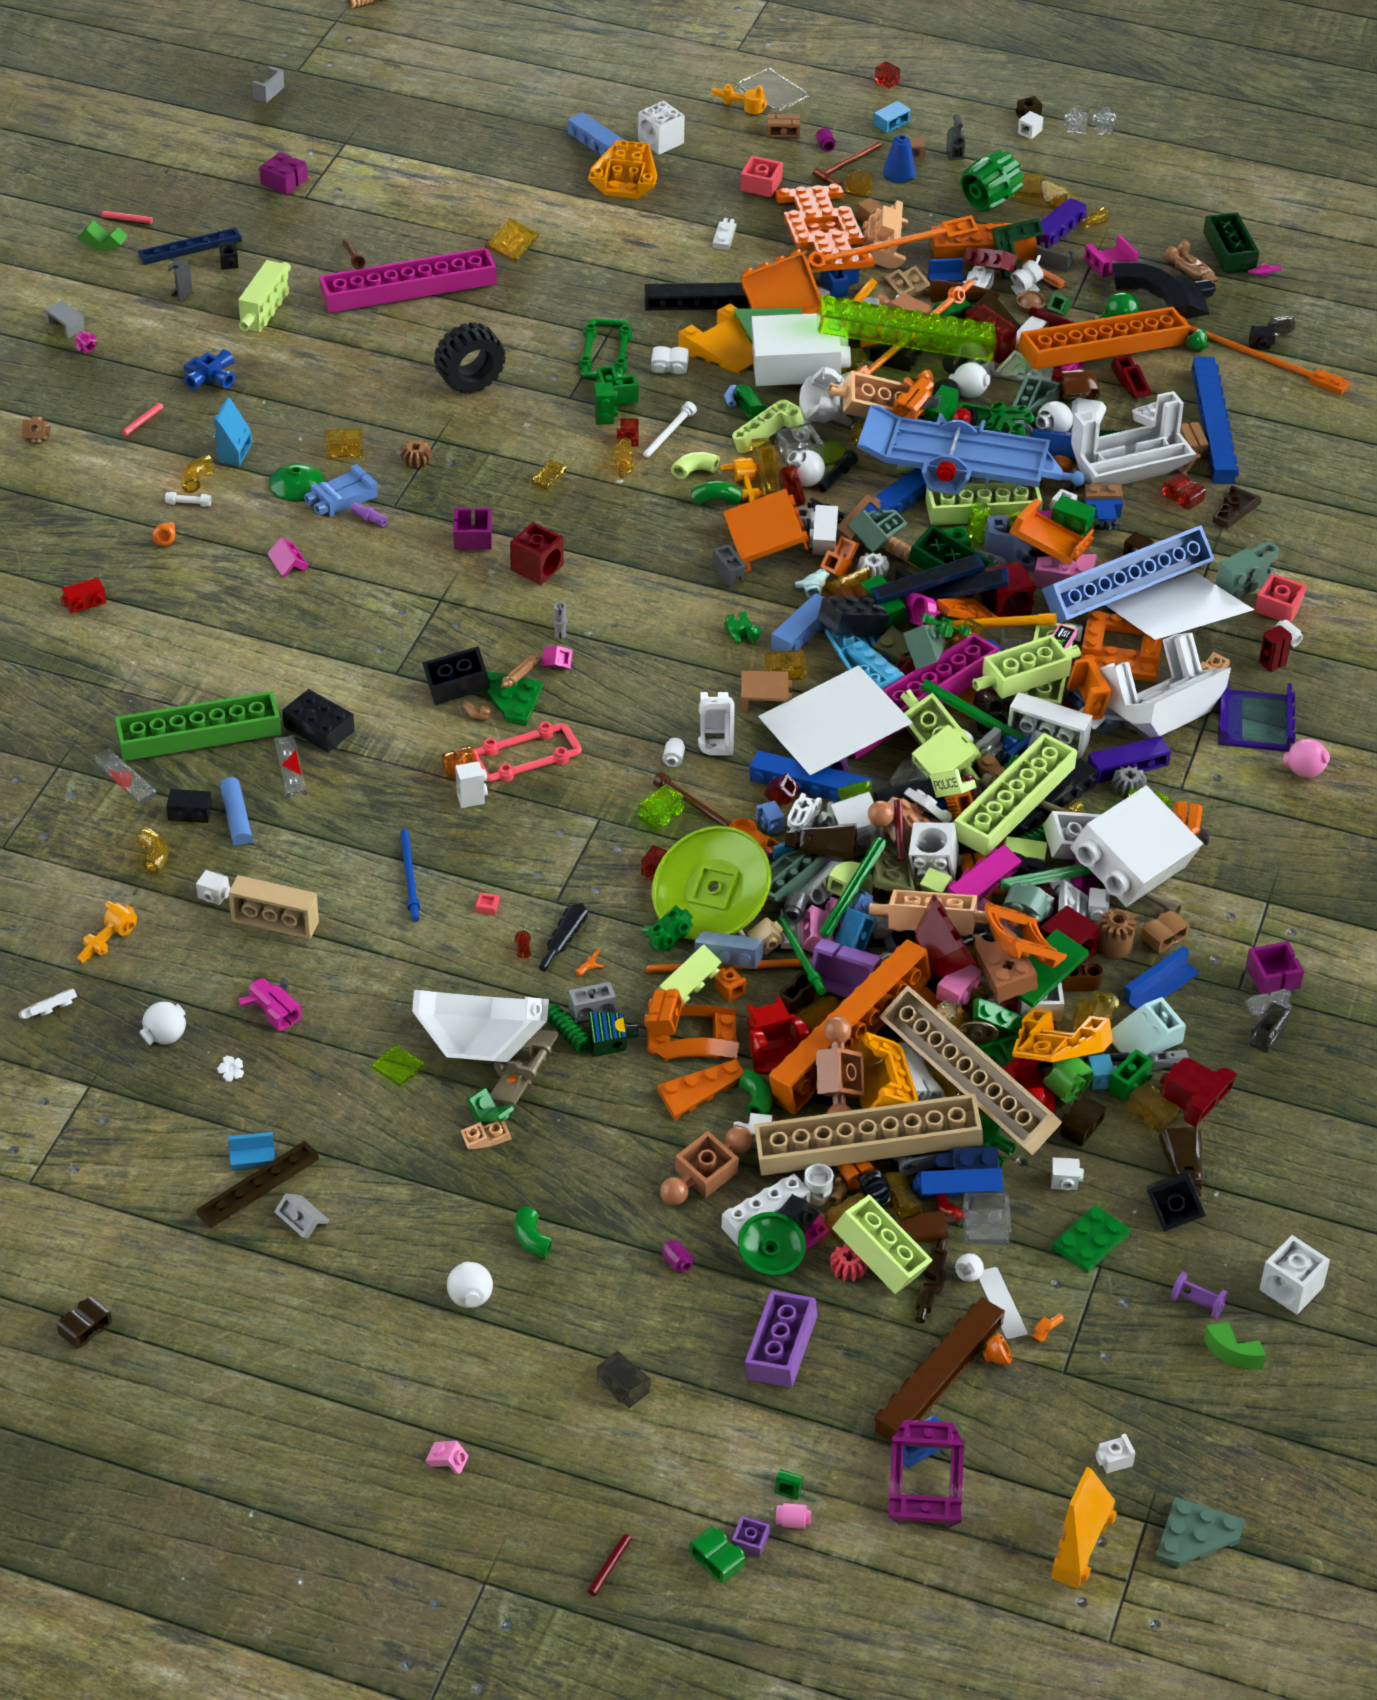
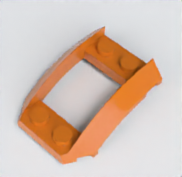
M985 902L984 909L991 933L1004 951L1017 959H1020L1021 955L1030 957V954H1033L1036 959L1051 968H1054L1066 959L1067 954L1058 952V949L1051 946L1044 939L1037 926L1038 919L1029 917L1017 910ZM1002 918L1006 919V922L1015 926L1019 924L1023 939L1010 935L1000 924Z
M710 1005L682 1006L680 1017L705 1016L713 1018V1038H686L670 1041V1035H650L647 1027V1051L653 1055L657 1053L664 1058V1062L680 1057H710L719 1059L720 1056L734 1060L737 1058L740 1043L737 1042L735 1015L738 1010Z

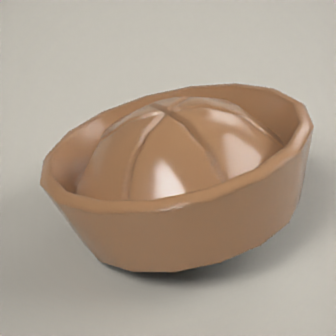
M1028 290L1019 293L1016 296V302L1020 311L1029 314L1031 306L1042 310L1046 303V298L1039 292Z

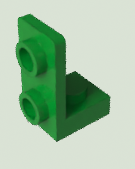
M481 1088L466 1099L477 1122H502L509 1118V1113L514 1110L513 1105L496 1107L486 1088Z

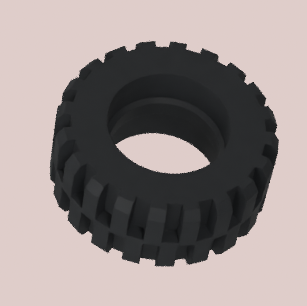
M470 322L469 325L463 323L460 324V327L455 326L452 328L451 332H447L444 335L443 340L440 339L439 347L435 350L434 363L436 370L451 389L460 393H475L476 390L481 391L484 390V387H489L494 379L497 380L499 377V373L502 372L503 364H505L506 360L505 349L493 331L484 324ZM480 350L478 356L471 363L460 366L461 361L466 355Z

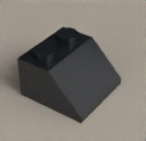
M1189 1170L1147 1185V1193L1163 1232L1206 1216Z

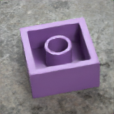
M741 1516L731 1544L739 1546L744 1553L760 1557L770 1534V1524Z

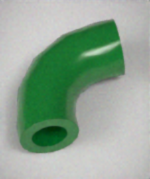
M723 481L705 482L691 490L693 500L699 505L715 499L724 500L731 505H735L741 500L743 491L740 488Z
M748 1068L744 1071L739 1081V1088L748 1092L752 1098L746 1108L749 1115L750 1113L768 1115L773 1105L771 1087L765 1078Z
M526 1206L520 1207L516 1213L513 1226L517 1242L527 1252L546 1260L552 1247L553 1238L545 1236L537 1230L536 1224L539 1214L534 1209Z

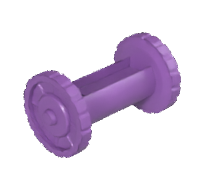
M1181 1272L1174 1284L1171 1300L1176 1301L1180 1296L1211 1309V1317L1217 1319L1225 1306L1228 1291L1223 1289L1218 1295L1188 1282L1187 1273ZM1185 1287L1191 1288L1190 1294H1185Z

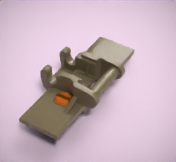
M538 1030L504 1066L501 1062L495 1061L493 1064L494 1069L501 1078L490 1094L493 1102L513 1105L517 1103L526 1086H530L531 1080L535 1079L536 1071L541 1063L545 1062L546 1056H549L551 1053V1046L558 1037V1032Z

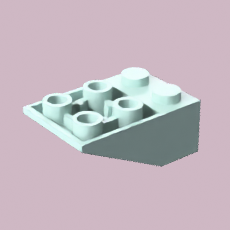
M1160 997L1142 1005L1112 1028V1045L1119 1053L1128 1052L1131 1054L1136 1049L1148 1056L1151 1052H1161L1183 1043L1186 1025L1164 998Z

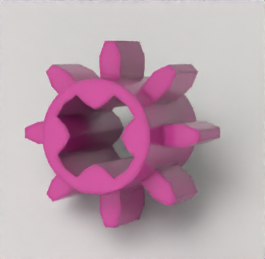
M87 330L78 333L74 340L76 343L75 347L79 352L93 351L97 344L95 341L96 336Z

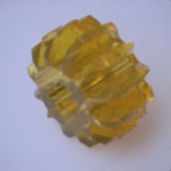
M853 170L848 172L846 176L845 188L852 195H865L870 193L872 189L873 178L866 171Z

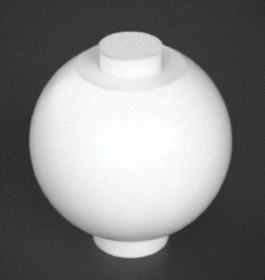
M973 362L962 364L956 369L955 374H950L949 379L957 383L960 388V395L965 398L980 396L990 384V376L981 365Z
M1048 402L1040 408L1037 414L1036 427L1040 430L1068 432L1073 423L1072 412L1062 402Z
M795 450L789 454L787 458L789 463L788 471L791 479L796 484L809 487L823 479L825 464L818 453L812 450H802L799 452Z
M164 1001L155 1003L146 1010L142 1020L143 1029L139 1033L149 1045L154 1042L161 1045L171 1044L177 1041L184 1033L186 1027L184 1015L186 1013L179 1004L175 1006L171 1002Z
M463 1262L456 1266L448 1276V1294L452 1301L460 1307H479L489 1299L492 1293V1277L489 1271L481 1264Z

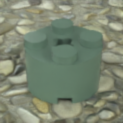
M1022 882L1014 883L1002 907L1017 910L1029 917L1038 919L1037 926H1039L1050 904V900L1047 901L1048 895L1041 888L1033 884L1022 886Z

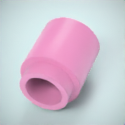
M783 1503V1505H777L776 1525H782V1528L805 1529L806 1525L811 1524L812 1512L807 1510V1505Z

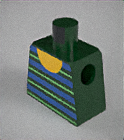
M589 1012V1030L592 1040L593 1057L625 1051L627 1049V1038L639 1037L638 1024L625 1025V1018L622 1013Z

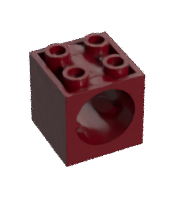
M532 522L510 541L511 571L539 585H542L564 565L563 536L535 522Z
M1020 561L984 570L986 572L1007 567L1009 571V586L982 592V599L990 611L998 617L1031 614L1036 585L1030 579L1027 569L1023 568Z
M1066 905L1040 927V933L1046 939L1056 929L1089 950V956L1081 962L1086 963L1096 954L1100 926Z

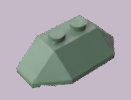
M799 851L783 854L770 865L771 884L767 897L785 904L789 892L800 891L802 887L824 868L828 858L807 855Z

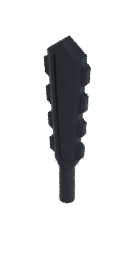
M583 903L573 904L565 909L563 913L564 918L559 920L558 929L553 931V938L549 939L547 943L548 952L539 965L541 971L545 972L554 957L560 952L565 951L567 943L571 942L574 938L573 934L579 931L581 928L580 924L584 923L588 918V910Z

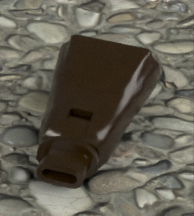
M857 823L809 827L799 831L795 829V832L786 831L785 847L793 848L794 851L846 862L855 861Z
M1197 1127L1164 1129L1159 1134V1141L1172 1176L1189 1170L1198 1194L1201 1197L1200 1190L1202 1189L1201 1183L1203 1180L1201 1130Z

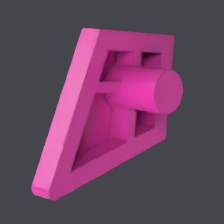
M820 1215L807 1231L802 1230L806 1241L805 1252L830 1233Z

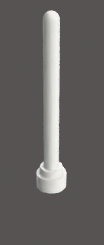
M685 402L681 407V413L644 451L643 456L645 458H649L685 418L692 417L697 412V408L692 402Z

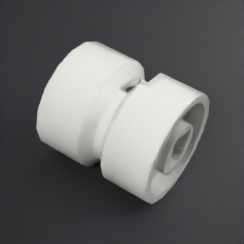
M1029 260L1022 265L1021 270L1017 269L1011 274V280L1015 287L1023 292L1040 281L1044 275L1040 266L1035 261Z
M812 1164L805 1170L804 1184L811 1191L810 1204L824 1205L829 1202V1197L832 1195L834 1174L832 1169L825 1164Z

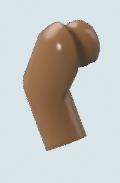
M465 702L462 706L472 719L485 720L489 717L490 709L487 706L480 707V710L475 709L470 702Z
M834 1174L833 1194L829 1197V1202L835 1206L841 1202L848 1192L847 1185L840 1174Z

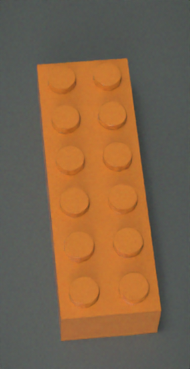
M1013 223L976 224L978 227L977 233L946 240L945 235L932 237L929 243L933 259L962 258L964 262L967 247L996 250L991 229ZM938 225V226H931V230H935V229H940V228H941L940 225ZM1036 237L1013 242L1017 260L1035 259Z

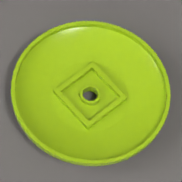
M712 826L686 835L667 851L656 869L652 883V901L657 916L661 919L675 905L682 910L687 909L693 916L691 919L693 926L690 928L688 935L680 938L695 942L702 931L729 935L736 934L757 916L767 899L771 884V868L768 857L761 845L751 835L737 828ZM719 884L716 891L710 892L712 885Z

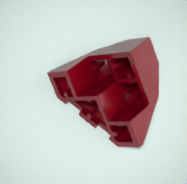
M933 895L915 930V944L927 949L931 978H941L973 965L975 960L962 941L960 933L948 917L946 909L938 897Z

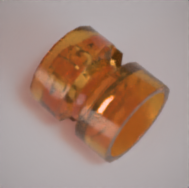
M470 745L460 748L457 753L450 751L442 754L443 767L449 778L456 777V765L478 762L476 754Z

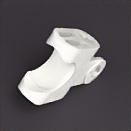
M801 793L787 817V826L790 827L789 832H795V829L799 831L803 828L812 827L819 815L822 798L817 797L815 800L806 797L805 793Z

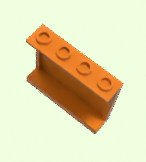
M798 249L791 252V256L787 258L783 255L775 258L774 263L769 264L767 261L758 265L759 268L756 270L749 268L742 271L743 275L739 279L751 309L802 308L801 314L823 313L829 310L827 303L824 304L805 256L806 250L801 252Z
M787 489L723 511L738 555L747 566L745 572L752 570L750 561L803 542L805 549L808 550L806 543L810 541L806 530L802 531L805 529L801 518L798 519L800 517L797 506L793 507L796 503L793 495H788Z
M1035 498L1017 516L1009 533L1067 565H1070L1073 561L1076 562L1093 542L1094 537L1092 534L1094 530L1092 529L1085 537L1073 532L1037 512L1042 501Z

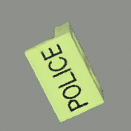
M958 769L930 774L936 798L961 794L977 788L975 780L962 782Z

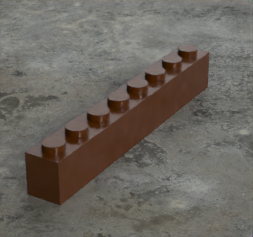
M983 1297L976 1304L972 1303L964 1318L957 1320L951 1333L947 1332L942 1338L941 1344L930 1351L928 1359L924 1364L921 1362L917 1366L914 1375L904 1381L901 1390L890 1397L888 1405L877 1412L874 1421H876L875 1432L892 1442V1436L894 1437L904 1420L920 1421L1003 1325L1005 1310Z

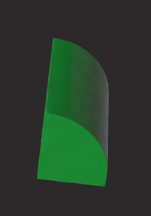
M749 385L736 386L735 401L750 420L767 409L752 387Z

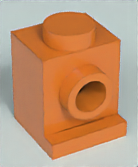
M732 967L727 970L725 968L719 969V973L714 976V988L728 1003L746 994L747 980L745 978H742Z

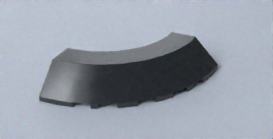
M1146 260L1112 261L1116 290H1139V288L1148 290L1149 293L1164 299L1168 307H1174L1186 319L1209 315L1207 303L1198 287L1177 270Z

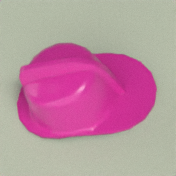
M910 593L905 599L904 605L906 606L907 619L910 623L922 626L926 624L921 621L923 613L933 615L934 619L937 614H941V611L937 610V604L933 598L918 593Z

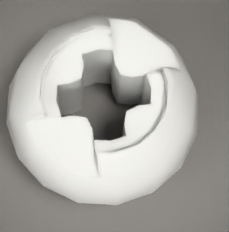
M967 1253L958 1258L955 1264V1271L961 1280L973 1282L981 1277L984 1267L977 1255Z

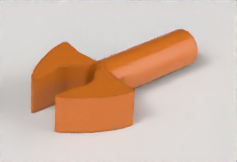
M1058 1313L1051 1319L1043 1317L1034 1328L1037 1332L1032 1337L1040 1342L1045 1341L1048 1332L1063 1322V1315Z

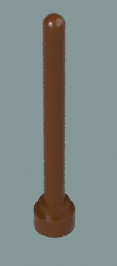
M344 239L343 245L351 256L352 266L355 269H362L366 263L364 257L356 253L348 239Z
M661 771L655 776L653 785L659 789H668L719 825L730 826L731 822L673 784L669 775Z

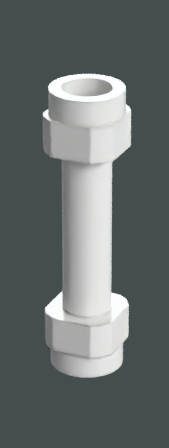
M166 492L165 503L169 505H175L176 502L200 504L201 507H210L211 495L201 494V497Z

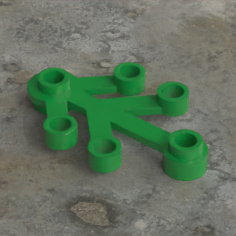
M998 401L991 405L990 413L992 416L985 423L984 428L989 431L1001 432L1006 424L1010 428L1011 434L1025 436L1026 430L1022 423H1015L1013 420H1024L1025 424H1030L1035 418L1032 412H1028L1026 405L1007 407L1003 401ZM1000 417L1001 419L999 420L998 424L995 426L994 423H995V422L997 421V419Z
M923 613L922 622L938 625L936 633L952 637L953 631L970 636L971 627L960 624V627L952 623V619L942 617L940 620L934 619V616L928 613Z

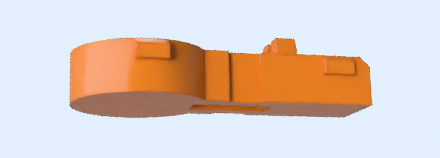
M736 819L729 826L751 835L761 845L763 850L767 849L770 852L771 858L773 857V846L781 844V842L757 830L755 822L750 819Z

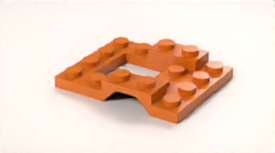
M1089 611L1080 659L1094 658L1099 669L1111 663L1118 665L1122 662H1129L1133 679L1156 683L1162 638L1153 639L1118 614ZM1105 630L1142 635L1141 651L1102 646Z

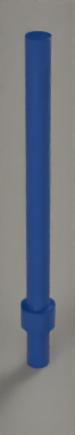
M403 829L400 834L408 891L407 908L410 911L411 921L417 922L419 921L418 910L420 909V903L416 895L409 832L407 829Z

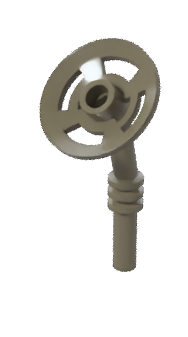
M994 995L986 1000L998 1006L1003 1004V1001L998 1003ZM973 1020L957 1027L975 1045L995 1041L999 1036L998 1029L992 1024ZM988 1030L993 1031L989 1036L986 1035Z

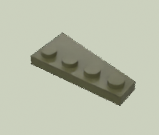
M892 625L873 645V650L881 653L885 658L886 656L890 657L891 661L913 671L916 668L904 635Z

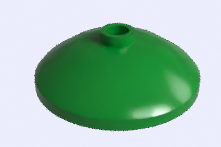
M292 463L280 467L271 475L269 487L271 492L279 499L289 502L305 501V494L311 492V485H318L321 482H325L322 472L317 468L304 463Z
M763 1212L752 1216L744 1223L738 1236V1251L742 1260L750 1269L765 1276L776 1277L792 1272L801 1263L806 1250L805 1236L799 1225L788 1216L777 1212ZM770 1248L773 1250V1252L768 1253L766 1249Z

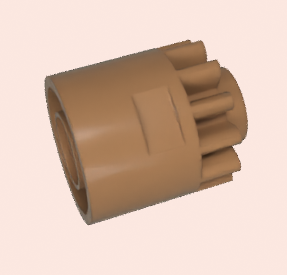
M1119 908L1116 911L1108 909V914L1102 913L1097 949L1107 958L1122 959L1127 957L1132 951L1136 921H1133L1134 915L1128 916L1127 910L1123 912Z

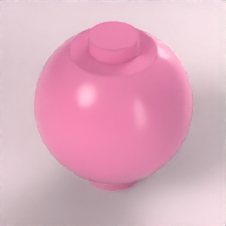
M1309 738L1297 741L1290 748L1289 752L1284 753L1283 757L1285 767L1291 768L1297 776L1302 778H1313L1320 775L1330 760L1329 752L1323 744Z

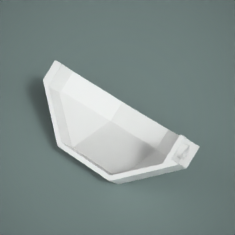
M414 990L412 1012L446 1057L508 1062L547 1022L549 999L525 997V999L499 998Z

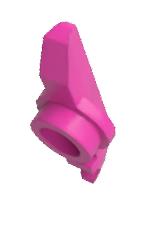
M1262 263L1257 269L1248 270V273L1266 276L1270 272L1280 271L1282 268Z

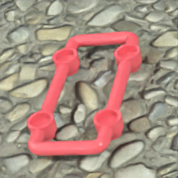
M542 722L538 726V730L497 742L493 738H488L483 743V746L475 748L470 752V758L472 762L479 761L481 768L486 770L487 782L497 780L509 782L513 780L514 775L553 763L565 765L569 762V758L578 756L582 748L567 724L558 723L551 725L549 722ZM563 731L573 749L568 751L565 747H558L551 756L512 767L510 764H502L498 768V772L492 774L488 773L479 758V755L482 754L495 756L498 754L499 749L532 739H551L554 733Z

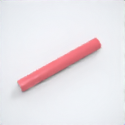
M102 211V218L152 224L153 222L152 217Z
M157 403L123 429L122 434L128 436L162 410L163 405Z

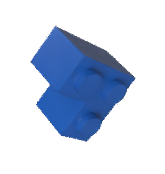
M859 268L821 271L820 279L826 290L830 291L829 295L832 299L848 296L849 285L859 281Z

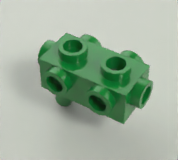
M675 905L652 927L644 926L642 932L650 939L648 944L655 951L659 949L664 953L671 950L675 945L674 942L680 937L689 934L690 928L693 926L691 922L693 916L687 909L682 910Z

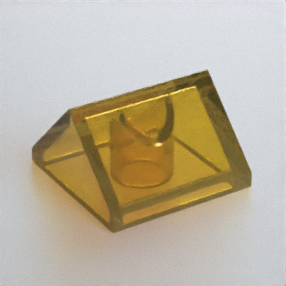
M869 565L853 570L826 583L823 589L832 596L833 589L840 586L844 588L850 586L852 589L857 585H861L860 582L871 578V567Z

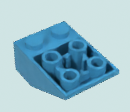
M227 397L224 404H221L218 415H215L213 425L216 426V454L219 456V463L240 466L252 445L251 429L232 400Z

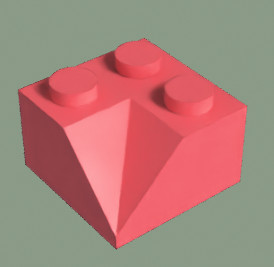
M751 156L741 173L740 191L772 197L782 181L783 162Z
M1272 573L1257 595L1255 612L1278 621L1288 620L1291 623L1299 610L1307 585Z

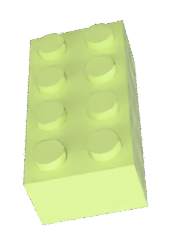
M870 1195L845 1211L832 1227L838 1236L895 1294L919 1277L933 1261Z

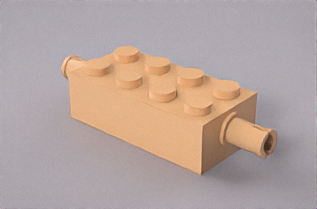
M851 371L842 382L843 386L830 383L827 391L829 395L842 397L844 413L866 418L871 404L879 405L894 413V401L901 393H907L910 388L902 382ZM925 410L921 413V416H925Z
M893 889L889 904L870 902L869 906L870 916L888 917V928L895 931H915L931 897L936 895L961 936L973 935L974 926L977 923L988 924L985 911H978L977 895Z

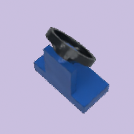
M1122 499L1085 500V504L1096 507L1094 518H1097L1098 522L1101 523L1094 525L1095 530L1120 529V525L1114 522L1117 521V518H1121Z

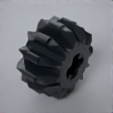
M877 1169L869 1171L860 1177L859 1183L865 1197L870 1195L881 1207L886 1206L892 1201V1192L880 1171Z

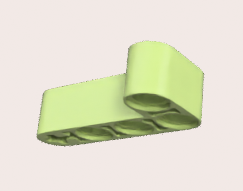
M779 400L732 434V438L737 452L747 453L784 426L791 430H799L805 425L798 406L788 400Z

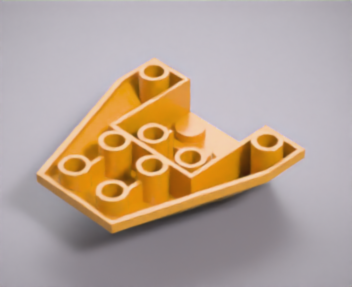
M616 140L591 167L588 180L605 196L639 199L655 187L657 172L650 145L642 142Z

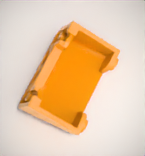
M866 1032L851 1049L852 1051L863 1053L864 1096L859 1097L862 1109L917 1102L918 1096L902 1047L892 1040Z

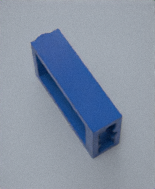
M1002 1168L921 1171L912 1180L913 1192H917V1197H936L938 1194H945L946 1196L998 1194L1003 1191Z

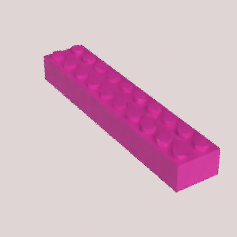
M486 247L319 276L320 294L328 313L497 284L496 265Z
M973 633L942 652L938 662L913 670L883 689V691L903 713L910 709L903 699L900 698L903 693L907 694V690L910 689L919 702L930 695L920 689L925 679L957 696L973 686V679L983 677L984 657L1001 652L1000 648ZM905 727L868 745L867 747L851 754L850 756L855 759H858L862 755L866 754L870 750L874 749L881 743L885 742L892 736L896 735L897 733L905 729Z

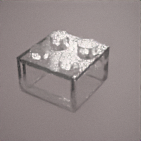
M810 423L776 431L775 448L787 466L789 465L787 458L795 450L798 452L812 450L823 459L824 443ZM810 433L817 444H812L810 441Z
M1009 1192L963 1193V1243L1009 1244L1011 1231Z

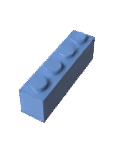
M583 112L568 119V134L601 156L616 140H624Z
M815 593L771 634V648L790 658L806 642H809L817 631H821L824 624L817 617L822 598L825 597Z

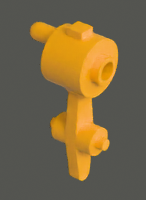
M730 84L725 85L723 89H711V94L723 98V103L726 105L732 104L733 101L744 103V110L749 114L762 113L767 106V100H765V94L762 91L761 85H757L756 89L747 90L744 95L734 92L733 86Z
M740 457L733 460L732 464L720 466L722 472L733 471L736 483H744L745 489H741L743 491L741 501L748 500L750 502L763 495V491L751 486L750 481H754L755 474H757V465L753 462L752 458Z
M107 901L104 905L107 909L104 916V925L107 927L96 936L92 934L84 936L83 944L86 947L78 955L77 959L84 963L95 953L99 955L106 954L108 952V945L105 942L112 934L128 935L137 923V915L132 907L129 905L124 907L119 903L114 904Z

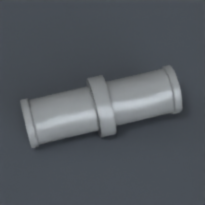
M559 602L554 604V636L559 639V633L561 632V639H563L567 635L566 625L568 617L566 616V604L561 602V608H559Z

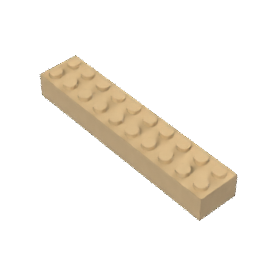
M907 985L879 1016L883 1022L965 1095L976 1094L978 1107L1031 1155L1041 1147L1062 1123L1049 1109L910 986Z
M976 1094L754 1124L761 1176L806 1170L810 1165L817 1163L836 1166L983 1145L982 1126Z

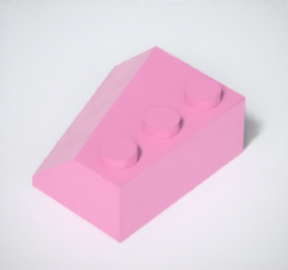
M1097 554L1081 555L1076 562L1073 561L1070 565L1052 556L1038 557L1034 573L1036 587L1045 588L1095 568Z

